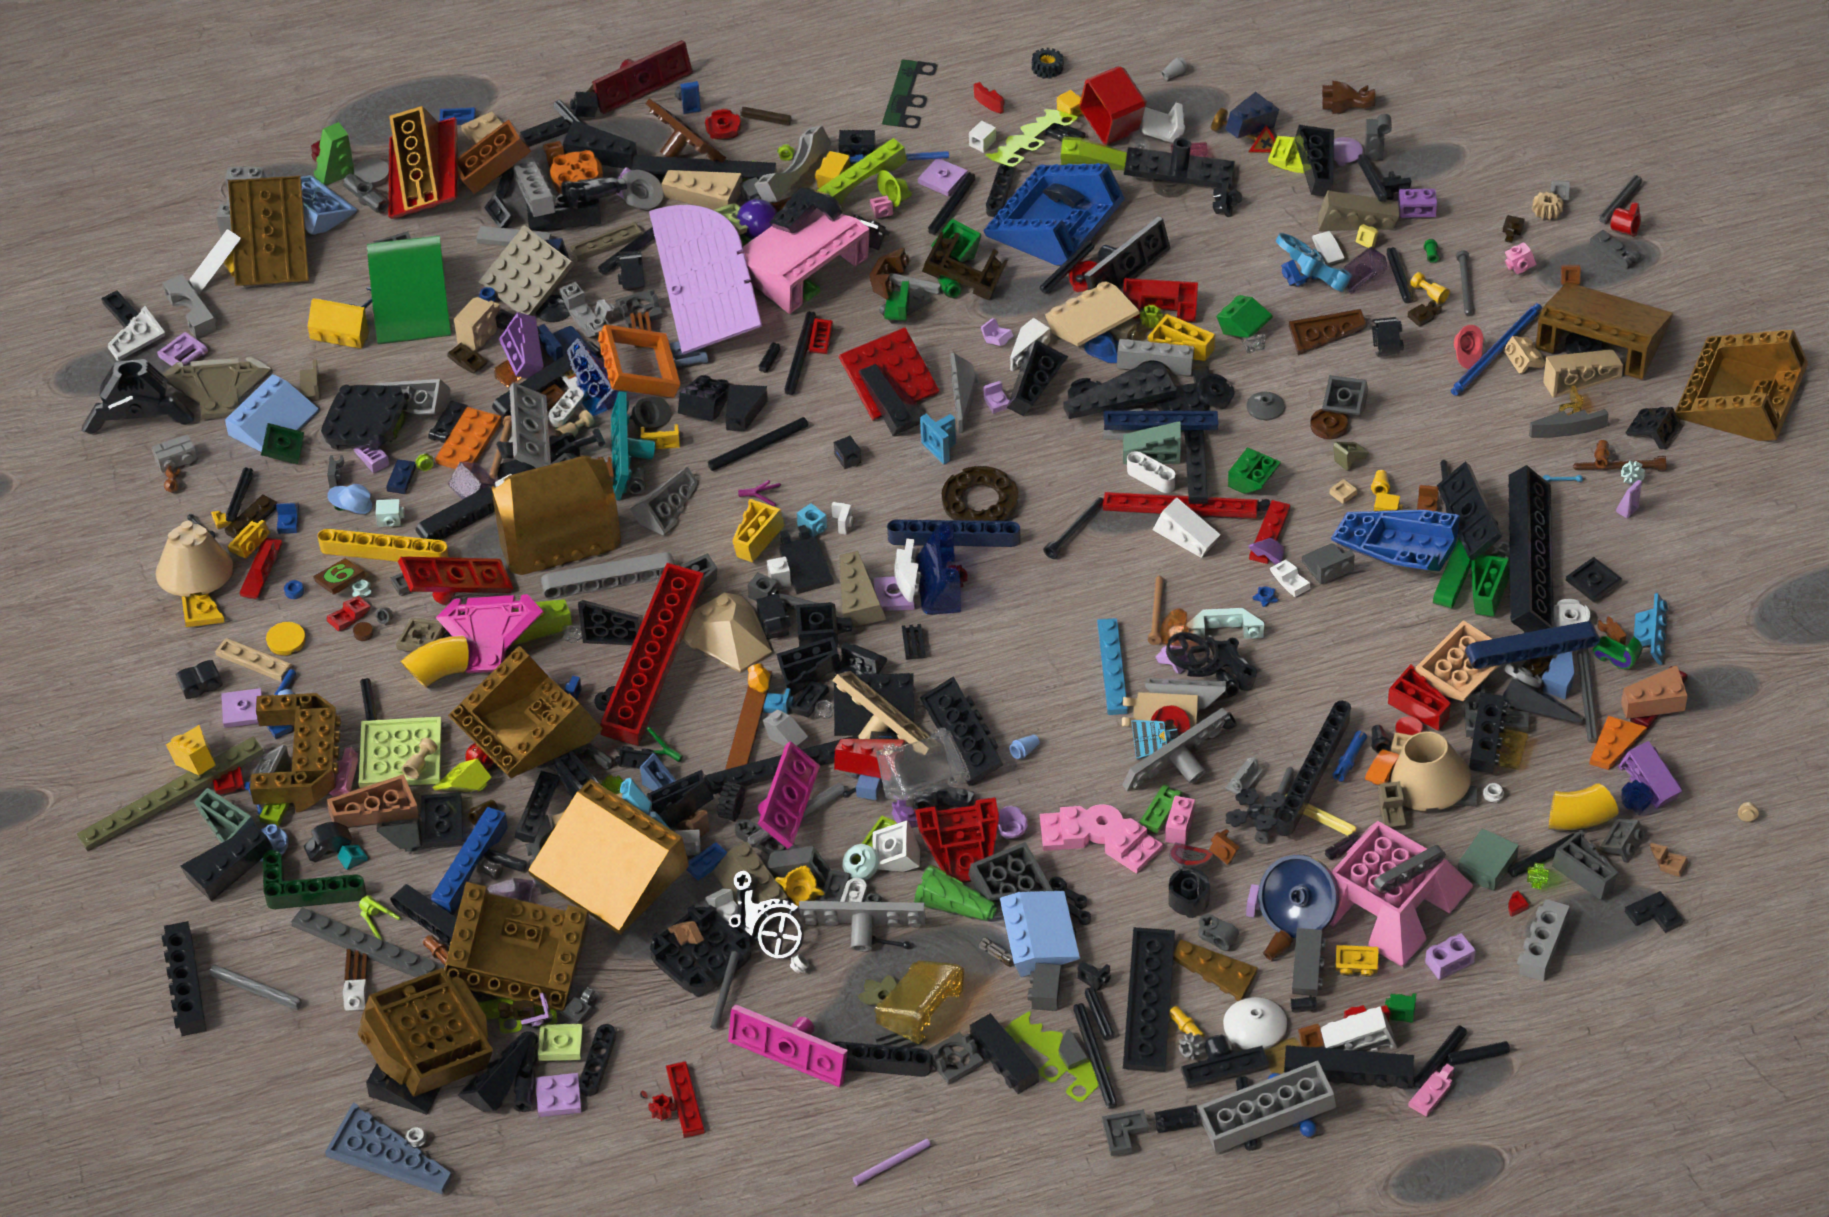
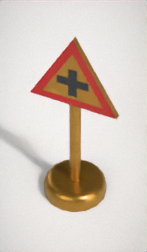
M1223 107L1219 109L1212 121L1211 130L1219 131L1223 125H1227V109ZM1265 125L1258 137L1253 134L1247 136L1255 140L1248 153H1271L1276 139L1267 125Z

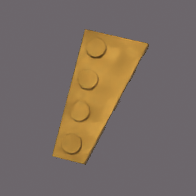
M1184 940L1179 941L1173 952V960L1193 973L1197 972L1203 976L1205 981L1219 986L1222 992L1230 993L1237 1001L1245 997L1258 970V967Z

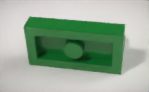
M902 281L901 291L892 292L890 298L886 299L884 319L906 320L910 297L909 281Z

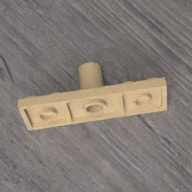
M851 671L837 674L833 679L839 690L850 694L856 704L863 705L874 714L859 734L860 739H870L871 731L886 732L890 727L898 734L897 737L899 739H905V743L911 744L913 746L912 749L919 755L935 753L941 747L937 741Z

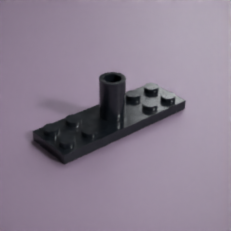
M1180 137L1174 140L1172 153L1128 147L1124 175L1222 188V182L1227 181L1228 189L1231 190L1235 161L1190 155L1191 141Z
M1156 217L1119 248L1103 245L1098 252L1100 263L1085 274L1088 290L1097 287L1101 282H1109L1118 289H1121L1124 286V278L1133 279L1167 252L1171 247L1163 218Z
M1465 461L1437 484V487H1439V492L1448 513L1460 516L1458 535L1468 558L1474 561L1496 543L1502 535L1498 528V521L1492 515L1470 464Z

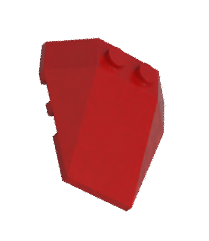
M996 797L975 800L974 806L936 811L935 807L916 809L918 830L939 868L945 871L947 875L963 883L972 882L968 876L971 864L992 856L994 853L999 821Z

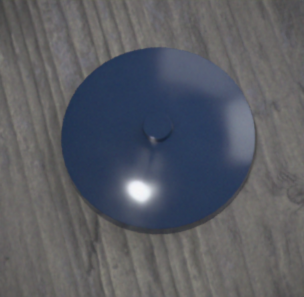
M1296 854L1282 857L1268 867L1260 881L1258 901L1263 917L1277 932L1283 930L1291 938H1296L1297 928L1323 931L1331 923L1338 909L1339 890L1334 875L1324 863L1308 855Z

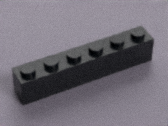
M1286 1045L1284 1073L1319 1061L1328 1082L1375 1085L1377 1087L1390 1086L1400 1089L1412 1088L1414 1055Z

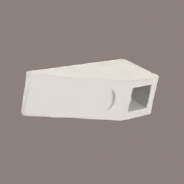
M1032 318L1020 329L1010 357L1011 371L1022 365L1027 349L1035 340L1045 345H1048L1050 342V328L1035 318Z

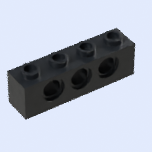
M1480 692L1469 763L1470 770L1493 773L1494 766L1499 764L1500 754H1496V750L1501 749L1502 737H1499V732L1503 733L1505 724L1501 717L1506 716L1507 704H1503L1504 696Z

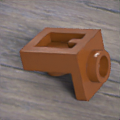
M560 141L543 144L548 166L551 167L554 157L564 155L563 146Z
M1419 486L1417 510H1437L1439 487Z

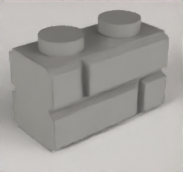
M188 434L152 446L155 461L161 472L166 471L169 465L171 470H173L175 467L190 464L197 460L195 448Z

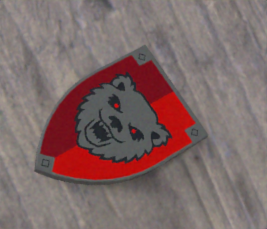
M1175 843L1169 852L1170 860L1179 867V870L1183 869V871L1189 870V868L1196 869L1197 867L1204 866L1214 856L1207 849L1181 843Z

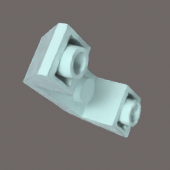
M1243 608L1202 610L1185 625V632L1196 634L1203 639L1205 638V628L1243 627L1244 639L1264 637V622Z

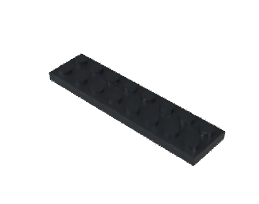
M1133 927L1123 1069L1165 1072L1175 930Z

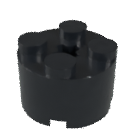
M1396 317L1372 319V322L1376 324L1372 326L1374 347L1378 346L1379 350L1375 352L1376 356L1400 354V351L1404 350L1403 339H1400L1399 332H1402L1401 321L1396 319Z
M1189 868V870L1185 871L1180 869L1173 873L1169 879V906L1175 912L1188 918H1195L1197 914L1202 913L1210 902V883L1207 875L1195 868Z

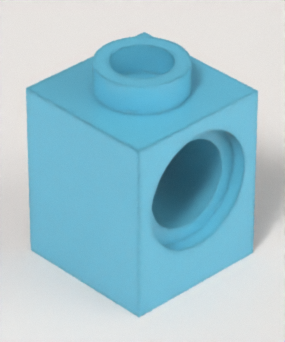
M810 503L797 512V525H806L809 535L815 537L819 533H823L827 528L826 514Z

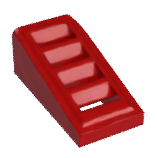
M814 319L809 352L828 353L833 331V320ZM816 340H821V341H825V343H823V342H815V341H816ZM814 345L824 346V348H816Z

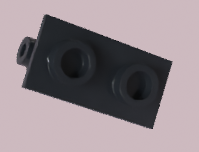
M622 746V748H616L619 756H616L615 764H618L620 767L633 768L634 761H637L636 768L640 769V766L654 754V751L645 748L639 751L634 750L630 746Z
M1197 1105L1154 1112L1157 1133L1200 1126L1199 1121L1201 1119L1197 1111Z

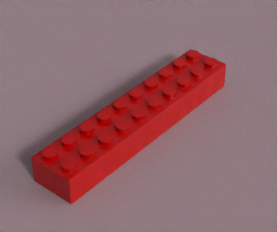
M666 563L600 722V726L603 728L601 730L602 736L639 746L704 587V573Z

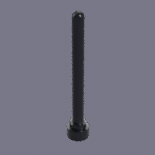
M1098 497L1056 541L1049 542L1043 548L1045 555L1055 559L1060 554L1061 546L1103 504L1104 499Z

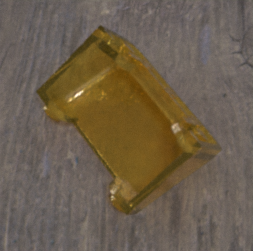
M918 960L916 963L913 962L906 975L888 996L877 1004L875 1008L876 1023L919 1044L924 1038V1034L921 1031L925 1025H930L932 1014L948 996L959 997L963 992L964 967L955 963Z

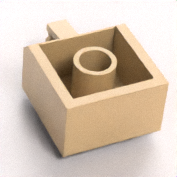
M479 297L473 298L454 318L457 343L464 344L471 351H478L483 347L486 341L496 333L495 317L500 311V304L491 300L488 302Z

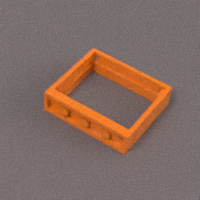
M604 324L602 331L599 332L598 342L601 346V355H603L605 361L604 366L607 369L611 388L614 390L674 398L681 384L667 334ZM615 343L654 348L662 378L623 373Z

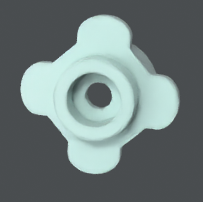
M361 579L352 585V590H354L352 593L353 597L370 595L372 593L369 589L371 586L370 582Z

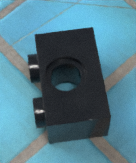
M839 130V153L856 157V155L860 154L867 156L875 151V130Z

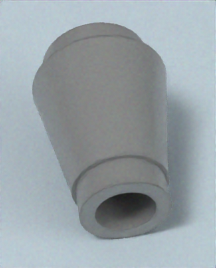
M1182 57L1175 58L1161 71V74L1165 80L1185 73L1188 65Z

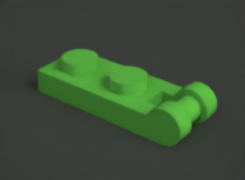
M1163 784L1139 821V824L1147 828V830L1158 834L1169 817L1174 797H1182L1183 792L1178 789L1172 790L1170 786Z

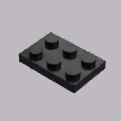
M461 792L421 795L422 848L463 845Z

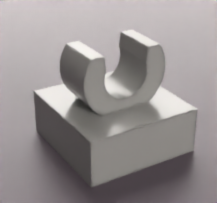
M1551 180L1550 193L1554 191L1555 195L1560 194L1561 199L1569 200L1570 182Z
M598 300L594 314L596 317L603 315L607 322L610 323V320L615 318L613 311H616L617 307L614 304L608 305L605 300Z

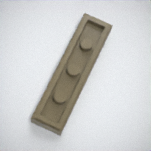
M634 222L570 246V251L579 262L628 244L643 234L638 224Z

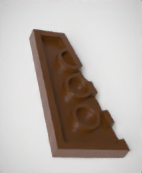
M1361 309L1289 321V329L1298 355L1364 329L1366 326Z

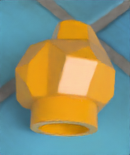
M762 663L750 666L748 668L747 680L749 686L760 693H765L769 689L771 674L764 668Z

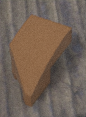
M1651 843L1650 848L1660 870L1680 877L1688 864V858L1669 853L1666 846Z
M695 921L679 923L668 928L671 934L675 933L681 945L686 942L698 944L704 940Z

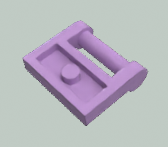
M184 332L158 351V356L173 366L175 363L180 362L178 360L190 351L196 349L181 361L183 366H188L190 361L206 355L208 349L201 342Z

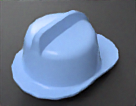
M352 484L348 487L336 486L328 492V500L336 507L357 514H366L372 509L371 493L361 484Z

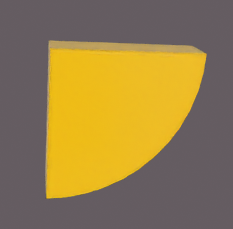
M221 511L211 512L217 529L227 527L232 523L231 521H226L225 513H221Z

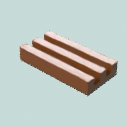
M638 312L637 315L630 313L633 329H636L635 320H638L640 330H644L642 319H645L647 331H651L649 312H645V314Z

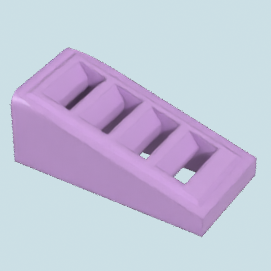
M364 445L354 448V452L373 474L389 466L388 456L381 449L372 451L370 446Z
M1638 480L1626 491L1616 509L1618 514L1629 518L1639 508L1642 481Z

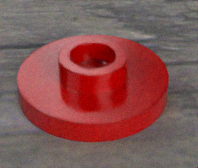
M1402 717L1397 721L1395 730L1396 733L1414 735L1422 732V723L1414 717Z

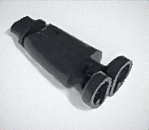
M616 177L578 180V182L565 181L561 185L563 198L565 200L568 199L571 210L578 207L580 198H583L586 203L620 193V190L627 189V183L624 178L616 179Z

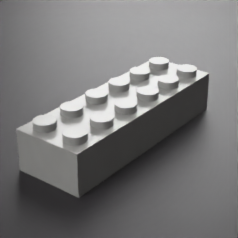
M1315 1061L1199 1105L1198 1110L1201 1122L1214 1151L1219 1153L1336 1108L1334 1093L1319 1061Z

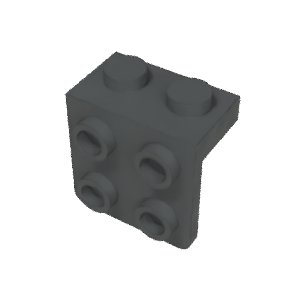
M1333 543L1302 556V562L1320 585L1354 570L1355 554L1351 550L1342 553Z

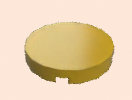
M293 622L278 623L271 627L266 635V642L270 651L283 656H288L294 651L298 652L301 650L306 640L303 628Z

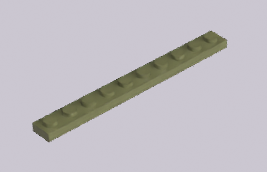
M253 736L214 757L216 766L201 775L190 771L76 833L78 839L85 849L89 851L209 785L216 778L218 780L221 778L220 776L227 775L228 772L234 771L237 767H241L263 755V748Z

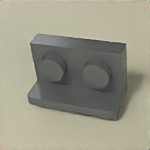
M1617 818L1600 846L1602 852L1620 854L1623 861L1628 863L1645 836L1639 820Z

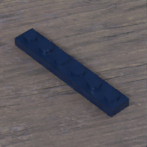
M1104 411V430H1144L1179 421L1181 430H1218V411Z

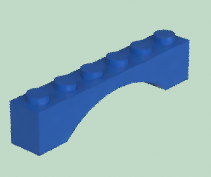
M490 807L486 808L432 894L431 900L450 914L454 915L460 906L465 884L469 882L478 862L493 845L499 843L508 829L505 812Z

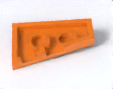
M1608 716L1589 764L1609 770L1623 756V753L1629 747H1632L1640 736L1646 733L1647 727Z

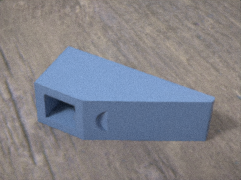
M1572 651L1557 654L1556 658H1552L1549 665L1550 670L1548 672L1545 671L1542 677V683H1544L1543 692L1566 699L1574 680Z

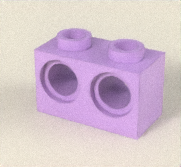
M1460 933L1426 950L1425 963L1435 976L1441 980L1473 964L1476 950Z

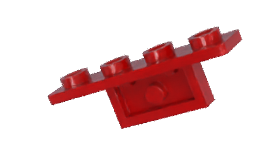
M266 538L261 543L239 592L241 597L259 598L282 546V540Z

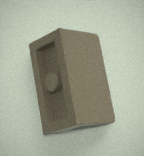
M313 359V369L300 370V393L309 401L320 400L317 359Z

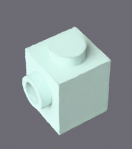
M376 500L378 527L401 526V518L405 517L404 507L400 506V500Z

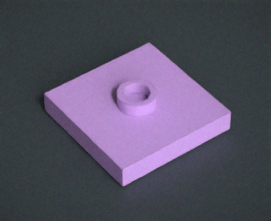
M935 159L918 178V184L949 196L967 174V170L942 159Z
M261 688L221 693L224 728L258 724L256 699L257 696H262Z

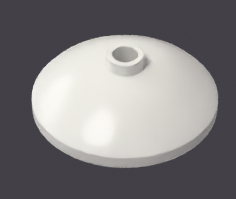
M1258 997L1246 998L1234 1003L1227 1010L1223 1021L1224 1031L1228 1039L1243 1049L1263 1046L1264 1050L1271 1048L1282 1040L1287 1030V1018L1282 1008L1273 1001Z

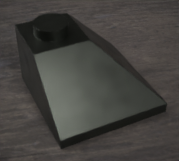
M419 818L378 823L376 827L379 834L399 849H405V852L416 851L417 847L421 846Z

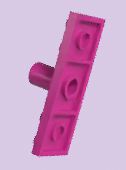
M791 741L785 745L767 798L758 805V811L761 815L758 825L787 849L794 844L820 768L817 762Z
M736 1004L731 1008L728 1042L839 1088L844 1083L848 1050L812 1036L814 1024L810 1019L799 1017L791 1026H788Z

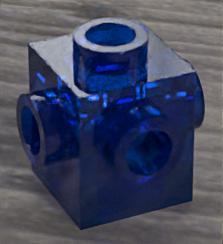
M1635 779L1632 783L1628 782L1621 790L1622 804L1628 810H1634L1638 815L1653 802L1654 795L1649 792L1650 788L1644 782L1639 783Z

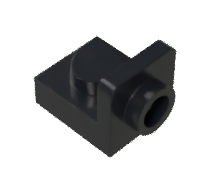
M1082 961L1078 965V979L1098 991L1103 985H1107L1111 979L1110 965L1106 964L1098 971L1095 966Z

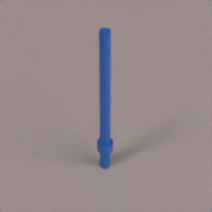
M949 151L908 153L906 158L907 161L949 158ZM860 154L856 155V157H850V164H856L866 156Z

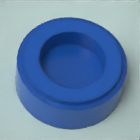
M298 580L287 582L284 586L285 595L290 599L300 598L304 594L302 582Z

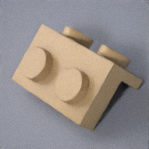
M1512 336L1503 349L1519 374H1523L1528 366L1543 368L1545 365L1542 354L1535 348L1533 341L1528 337Z

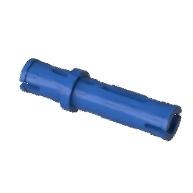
M1362 731L1355 732L1350 745L1344 755L1339 758L1338 766L1332 774L1335 780L1340 774L1341 776L1338 781H1344L1348 771L1353 768L1354 760L1367 740L1366 733H1363L1361 738H1359Z

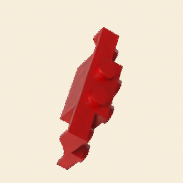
M1124 278L1123 294L1139 310V313L1141 308L1154 305L1158 309L1177 310L1178 319L1195 322L1198 282ZM1140 314L1134 316L1133 318L1140 319Z

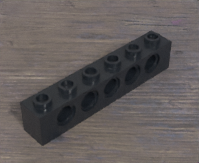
M189 921L165 925V934L161 935L163 947L167 946V950L164 951L165 962L170 964V967H166L168 979H172V983H169L170 995H174L175 998L171 1000L172 1010L177 1012V1016L173 1017L175 1028H180L181 1036L206 1032Z

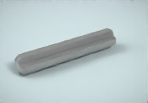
M890 273L891 281L894 282V285L901 286L902 281H909V286L912 289L921 287L925 292L939 294L941 291L940 283Z

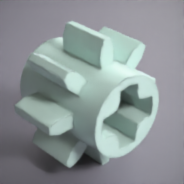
M1629 461V463L1623 466L1621 476L1625 478V483L1631 485L1638 480L1642 481L1644 479L1645 470L1641 468V463Z

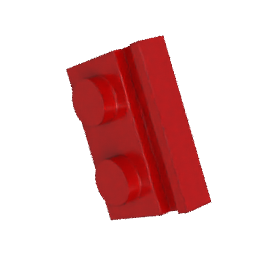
M240 766L236 770L228 772L227 775L220 776L221 778L218 780L217 778L213 780L215 793L218 795L235 792L239 788L245 789Z

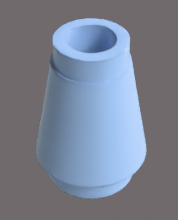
M1033 734L1014 740L1009 749L1014 758L1023 759L1040 744V741Z

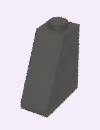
M814 846L771 852L766 865L774 879L777 877L785 878L788 872L800 866H807V868H810L812 875H814L817 886L822 888L825 886L830 868Z

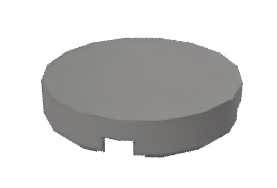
M365 159L355 166L354 174L362 181L370 182L373 187H377L388 180L389 165L381 159Z
M1507 663L1504 671L1509 675L1531 686L1540 688L1543 682L1541 677L1538 675L1535 678L1532 677L1529 670L1516 664Z

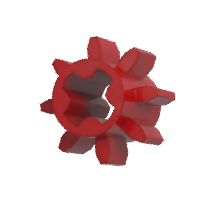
M663 1093L656 1097L653 1096V1103L648 1104L652 1118L656 1117L661 1121L672 1118L671 1111H676L672 1096L667 1097Z

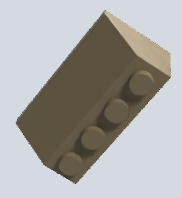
M748 842L730 849L713 870L714 876L722 887L732 890L733 900L737 905V887L734 884V877L740 871L752 873L758 878V886L754 890L752 898L754 904L770 899L788 901L784 891ZM778 908L769 913L770 915L774 913H788L789 908ZM766 916L761 920L759 926H761L762 922L766 919Z

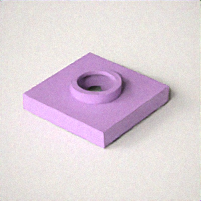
M895 577L874 578V589L883 611L914 610V596L913 602H908L901 591L897 594L887 592L889 588L890 590H898L899 587Z

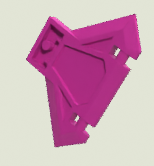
M528 594L521 595L520 601H515L514 595L468 598L466 604H461V599H454L436 619L452 636H464L468 644V665L465 672L468 674L493 672L505 660L506 649L544 611Z

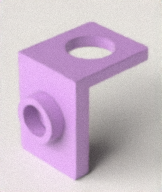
M545 993L540 994L545 1014L521 1020L522 1025L531 1023L532 1027L544 1024L543 1020L551 1018Z

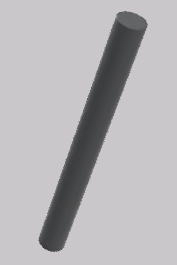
M735 951L731 952L710 1028L714 1030L719 1028L739 958V953Z

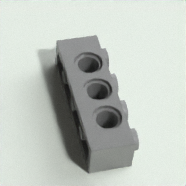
M1545 899L1543 906L1538 907L1536 913L1537 922H1532L1530 928L1531 937L1526 938L1523 947L1525 952L1524 954L1520 953L1517 965L1520 966V975L1544 981L1568 919V905Z

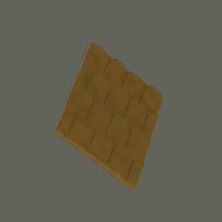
M301 176L228 180L231 232L241 238L233 248L235 286L309 281Z

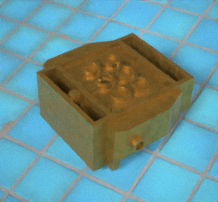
M443 968L370 994L357 1033L362 1043L367 1045L380 1069L401 1085L406 1084L413 1097L487 1069L486 1066L489 1064L493 1049L487 1041V1022L484 1012L464 980L459 977L449 979Z

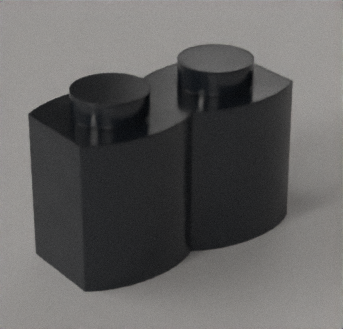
M213 660L203 661L195 667H188L176 673L178 684L185 699L197 698L204 692L215 691L223 685Z

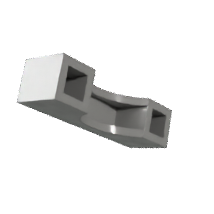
M181 274L162 283L165 296L172 306H186L192 309L186 315L188 327L196 339L217 331L215 325L217 322L216 316L213 312H209L208 305L205 301H201L200 294L197 290H193L189 279L186 280Z
M1120 339L1117 352V368L1133 369L1142 362L1155 360L1166 364L1172 374L1191 376L1194 347Z

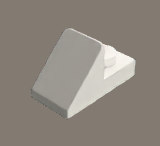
M721 889L705 897L708 904L714 906L717 909V913L728 923L732 915H737L738 905L733 900L731 889Z

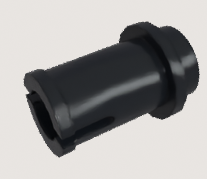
M1309 995L1307 998H1290L1292 1012L1303 1010L1313 1012L1314 1009H1317L1316 997Z

